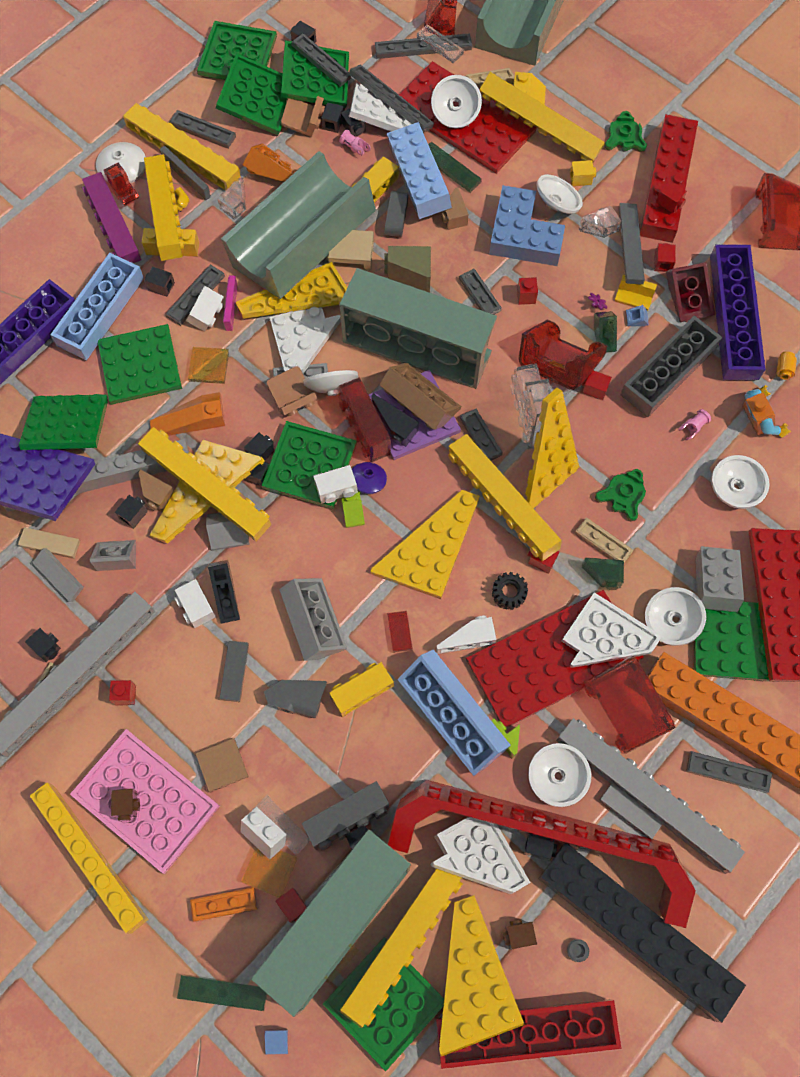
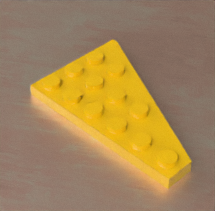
M557 387L542 400V411L539 416L541 428L540 432L536 433L532 454L534 465L533 469L529 470L528 486L525 495L528 496L527 502L533 509L546 497L550 496L558 486L562 485L579 468L563 391Z
M202 440L194 455L198 459L197 462L199 464H206L212 470L211 473L214 476L220 475L226 481L225 484L230 488L232 486L236 487L244 478L251 474V470L258 464L262 465L264 463V459L260 456L206 440ZM179 481L150 536L153 539L168 544L177 534L185 530L184 527L193 519L197 520L211 505Z
M461 490L372 567L371 574L441 599L480 496Z
M475 896L454 902L439 1047L440 1056L524 1025Z

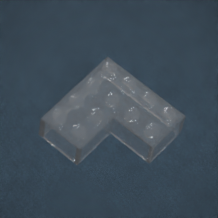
M537 364L515 367L514 375H511L512 384H510L512 395L515 394L516 398L514 400L515 410H519L520 414L518 416V423L520 427H523L524 431L522 432L523 443H527L528 449H534L536 433L540 432L541 422L539 421V416L542 411V400L552 392L549 379H540Z

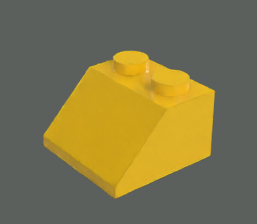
M515 72L513 86L545 105L546 86L532 73Z

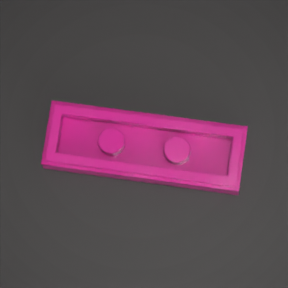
M229 275L223 318L226 331H233L238 287L236 276Z

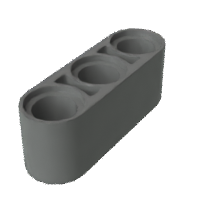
M391 191L384 235L402 237L409 193Z

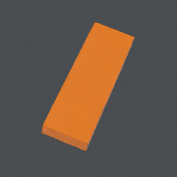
M254 887L190 900L193 922L258 910Z

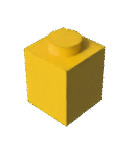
M592 160L572 161L570 168L571 185H592L593 178H596V167H593Z

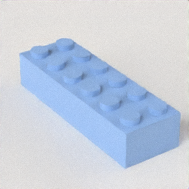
M419 122L387 133L390 149L397 166H399V171L418 218L422 219L452 208L449 192Z
M109 252L51 333L56 346L87 361L98 345V340L103 338L143 281L144 277L140 267Z
M434 649L420 655L397 679L473 776L488 767L511 746Z

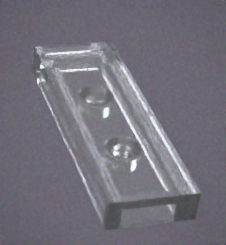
M428 24L417 33V39L452 63L464 54V49Z
M268 795L254 807H258L286 833L285 845L295 855L310 842V839Z

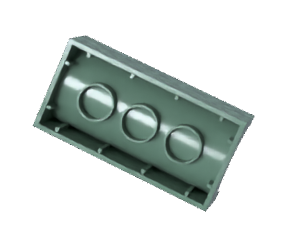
M485 0L477 18L475 48L536 66L564 0Z
M318 151L221 238L232 267L281 299L315 268L344 237L359 227L376 211L369 179L363 177L353 187L348 186L332 171L324 154Z
M359 268L356 269L340 302L344 343L401 363H408L410 366L423 371L430 370L432 374L477 389L492 350L487 348L497 320L496 315Z
M368 830L251 980L293 1017L300 1014L410 871L411 864L372 831Z

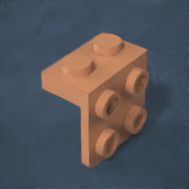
M317 96L314 106L299 100L288 99L281 125L312 137L314 129H318L321 119H318V116L323 114L325 106L322 103L324 98Z
M298 366L267 380V386L283 415L291 416L297 413V409L302 406L304 408L312 406L314 404L313 401L317 399L315 392H311L309 388L304 386L303 380L305 377Z

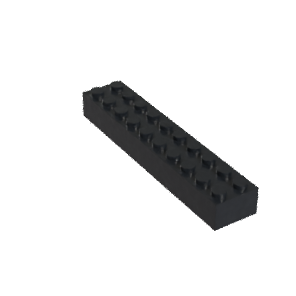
M568 843L561 846L555 857H553L538 878L715 1022L722 1023L746 987L742 981L670 924L664 923L660 916Z

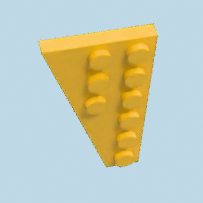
M330 262L311 270L281 299L265 289L236 301V306L243 319L306 310L312 307L340 305L347 286L333 263Z

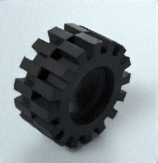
M505 572L495 580L492 588V597H494L495 603L498 602L499 607L502 605L506 610L507 607L513 610L514 607L519 608L524 603L528 593V584L524 582L525 579L523 577H519L520 574L516 573V575H513V572H509V574ZM508 584L514 585L517 588V595L514 597L505 596L502 591L503 587Z

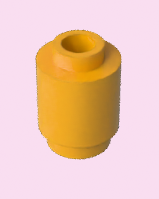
M782 352L778 357L776 375L782 380H789L795 376L797 358L794 353Z

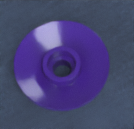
M363 462L353 467L352 472L357 484V491L364 494H374L385 487L387 475L381 466L371 462Z

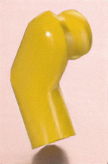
M178 187L175 190V194L178 197L177 209L182 211L183 208L187 207L189 197L181 187Z

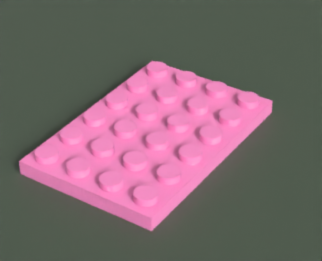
M127 729L70 793L73 798L163 874L169 870L220 807ZM133 788L137 791V798L140 799V811H137V817H131V821L120 822L118 818L111 816V790Z

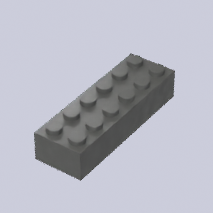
M693 316L624 384L620 395L645 416L649 417L715 351L722 337L696 316Z

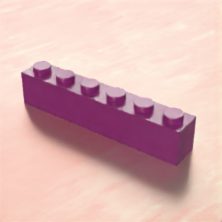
M102 172L83 178V192L86 197H90L88 199L89 205L92 210H96L94 212L95 218L98 223H102L100 228L103 235L108 236L106 241L109 248L114 249L112 254L133 264L141 261L139 251Z

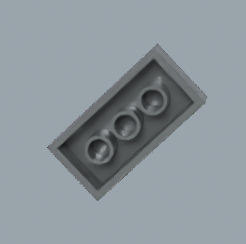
M376 781L304 821L302 825L313 847L316 850L320 848L323 851L332 846L331 842L337 838L343 840L356 827L360 828L363 825L366 827L369 825L370 819L374 817L380 819L388 814L389 802Z

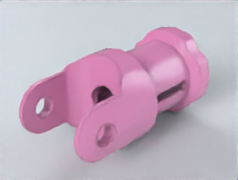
M345 130L340 137L339 142L341 144L347 145L351 148V151L360 156L364 154V150L368 152L371 149L368 143L360 137L353 136L349 130Z
M699 409L697 415L692 419H688L678 430L680 431L686 426L691 432V435L686 440H690L701 430L704 424L711 422V416L707 411Z

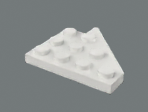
M356 83L349 117L389 131L411 125L410 122L366 87Z
M312 307L306 310L292 311L270 317L284 372L295 366L300 367L302 373L306 371L341 322L340 315L325 318L322 307Z
M594 592L564 636L562 642L578 652L570 664V667L573 668L651 654L662 635Z
M468 817L434 836L444 856L430 864L433 868L508 894H513L531 883L501 830L495 823Z

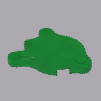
M623 111L616 121L611 122L609 139L605 142L607 150H612L617 145H621L624 151L632 148L639 151L646 150L647 143L642 138V126L634 121L635 118L632 117L630 112Z
M634 469L626 474H617L612 478L606 489L596 493V501L600 503L611 501L613 503L612 511L625 513L630 521L637 520L638 506L646 495L643 485V472L639 469Z

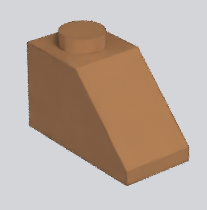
M457 187L450 195L452 208L444 210L441 214L443 224L446 223L448 230L468 225L469 214L459 187Z
M140 470L138 473L143 496L147 502L146 505L154 511L158 509L163 512L174 492L172 486Z

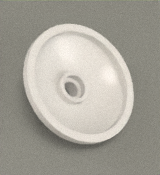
M451 75L442 79L436 85L431 98V106L435 117L443 125L450 128H462L472 123L478 116L482 104L481 93L477 85L471 79L462 75ZM457 101L459 106L454 107L453 102Z
M128 142L114 143L105 147L99 153L96 160V169L98 173L102 172L107 183L118 186L128 185L137 181L146 170L144 157L146 156L142 149L135 144Z
M548 174L542 175L536 183L538 193L545 204L551 209L566 214L576 213L581 209L583 205L582 198L571 184L557 176Z
M344 370L321 373L305 378L303 383L304 386L315 392L328 393V396L339 395L338 391L348 388L357 380L358 372Z
M729 456L721 460L712 473L711 483L715 494L723 503L733 508H752L763 501L769 490L767 472L760 463L747 456Z
M671 587L661 590L651 598L646 607L645 621L649 628L662 635L659 640L660 642L671 646H680L694 641L701 634L706 623V611L702 601L696 594L684 588ZM674 617H678L680 620L679 622L675 623L672 621V619Z
M551 744L540 749L533 757L528 772L529 783L535 795L544 803L555 807H566L577 803L587 793L591 784V769L587 759L578 749L567 744ZM555 773H560L562 775V779L557 780L555 778Z

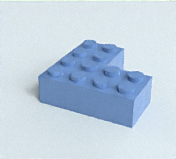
M502 185L489 255L557 266L565 225L532 220L536 191Z

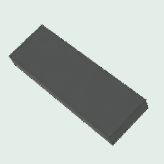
M475 269L459 276V280L480 310L493 315L502 310V307Z
M477 409L460 416V420L471 439L490 461L502 456L503 452Z
M228 642L220 700L241 701L249 643Z

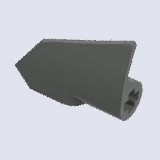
M281 680L265 690L264 694L268 704L276 706L281 711L291 714L296 712L316 718L327 681Z

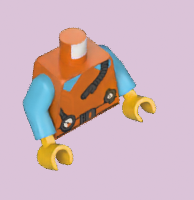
M767 385L746 392L745 402L742 407L757 436L764 433L779 435L784 438L791 432L787 428L788 425L786 423L780 427L775 426V414L766 398L771 395L766 389Z

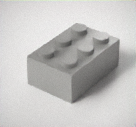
M701 546L695 559L697 596L702 601L705 609L738 612L744 601L740 550Z

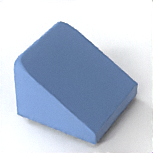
M643 305L626 310L628 327L649 325L647 310Z
M288 1030L265 1031V1055L288 1054Z

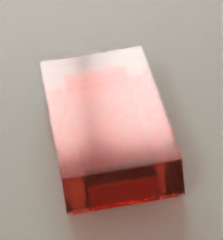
M407 611L387 613L393 653L413 650Z

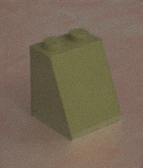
M388 246V253H384V273L388 274V279L430 293L431 246Z

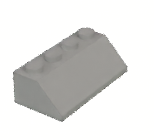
M322 578L293 579L279 589L304 661L319 660L348 649Z

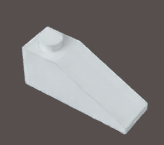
M478 616L475 620L470 621L438 644L436 648L437 654L495 644L496 635L492 617Z

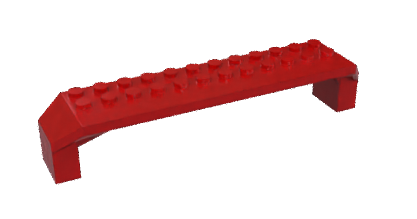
M430 780L424 781L399 801L388 845L393 850L408 853L415 825L441 809L656 866L665 881L659 903V910L664 923L683 928L687 927L696 890L669 843Z

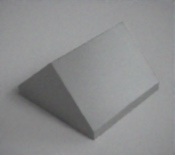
M221 513L207 514L206 527L212 551L250 545L249 536Z
M136 540L97 542L90 557V563L97 571L136 569Z

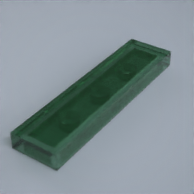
M432 141L428 144L438 169L471 193L482 182V178Z
M181 975L177 999L258 1011L265 1010L267 993L259 986Z

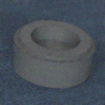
M580 939L572 940L567 946L568 957L574 962L585 961L589 956L587 943Z

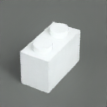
M204 286L186 321L203 331H206L208 326L211 328L216 320L213 317L215 312L219 313L224 305L221 303L224 296Z
M350 465L314 476L321 504L325 502L332 503L336 499L348 498L358 493L357 484Z
M196 579L175 589L177 596L174 598L179 608L184 607L186 612L183 616L188 624L192 623L194 628L216 618Z
M258 807L254 808L241 820L240 832L269 860L285 846L286 833Z

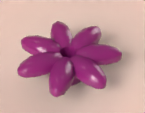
M590 293L588 299L593 301L591 305L594 308L598 307L600 310L603 308L607 309L606 300L600 299L599 294Z

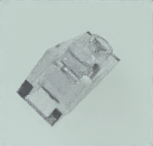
M242 177L233 182L217 198L220 210L234 220L246 210V189Z
M612 206L599 209L591 215H585L581 219L579 231L605 238L619 231L621 219Z

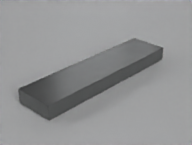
M301 34L292 41V47L340 87L351 79V75H349V72L306 35Z
M179 110L175 112L169 121L179 130L228 149L236 138V133Z
M166 146L160 148L161 155L164 154L165 161H169L170 167L205 200H208L211 197L208 185Z
M210 264L166 313L167 317L181 326L189 316L204 286L213 290L225 277L224 273Z
M693 751L689 752L686 769L688 773L764 793H769L772 772Z

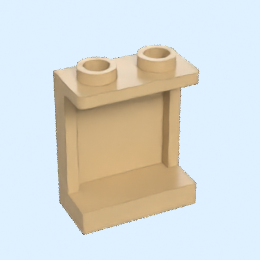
M352 230L326 256V261H329V263L364 264V270L371 271L374 231Z

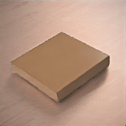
M235 738L196 753L210 793L249 777Z

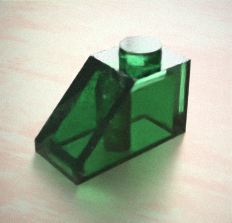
M612 311L594 313V332L598 352H616L617 316Z
M584 558L582 568L600 587H606L607 590L621 588L624 583V560Z

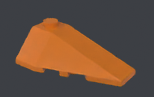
M263 143L252 146L243 163V166L251 174L283 182L297 171L292 170L289 162L280 160V155Z
M218 392L201 395L150 420L151 429L154 427L158 431L162 429L168 436L225 426L221 394Z

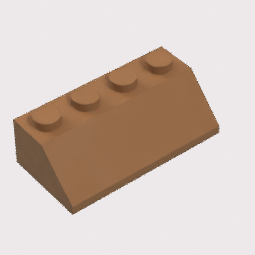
M408 363L389 367L380 383L385 393L396 398L400 405L407 407L415 417L422 419L430 429L436 430L443 427L462 407Z

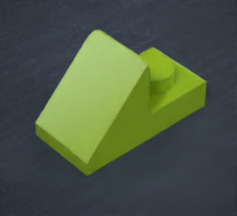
M358 491V493L348 498L342 497L346 528L365 525L360 492Z
M492 719L493 724L510 743L511 746L505 751L513 759L518 751L520 724L507 734L504 724L501 721L497 722L495 719Z

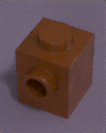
M133 788L111 790V816L118 818L120 822L131 821V817H137V811H140V799L137 798V791Z
M522 919L510 921V926L505 927L506 932H503L505 946L509 945L510 950L537 945L533 922L523 924Z

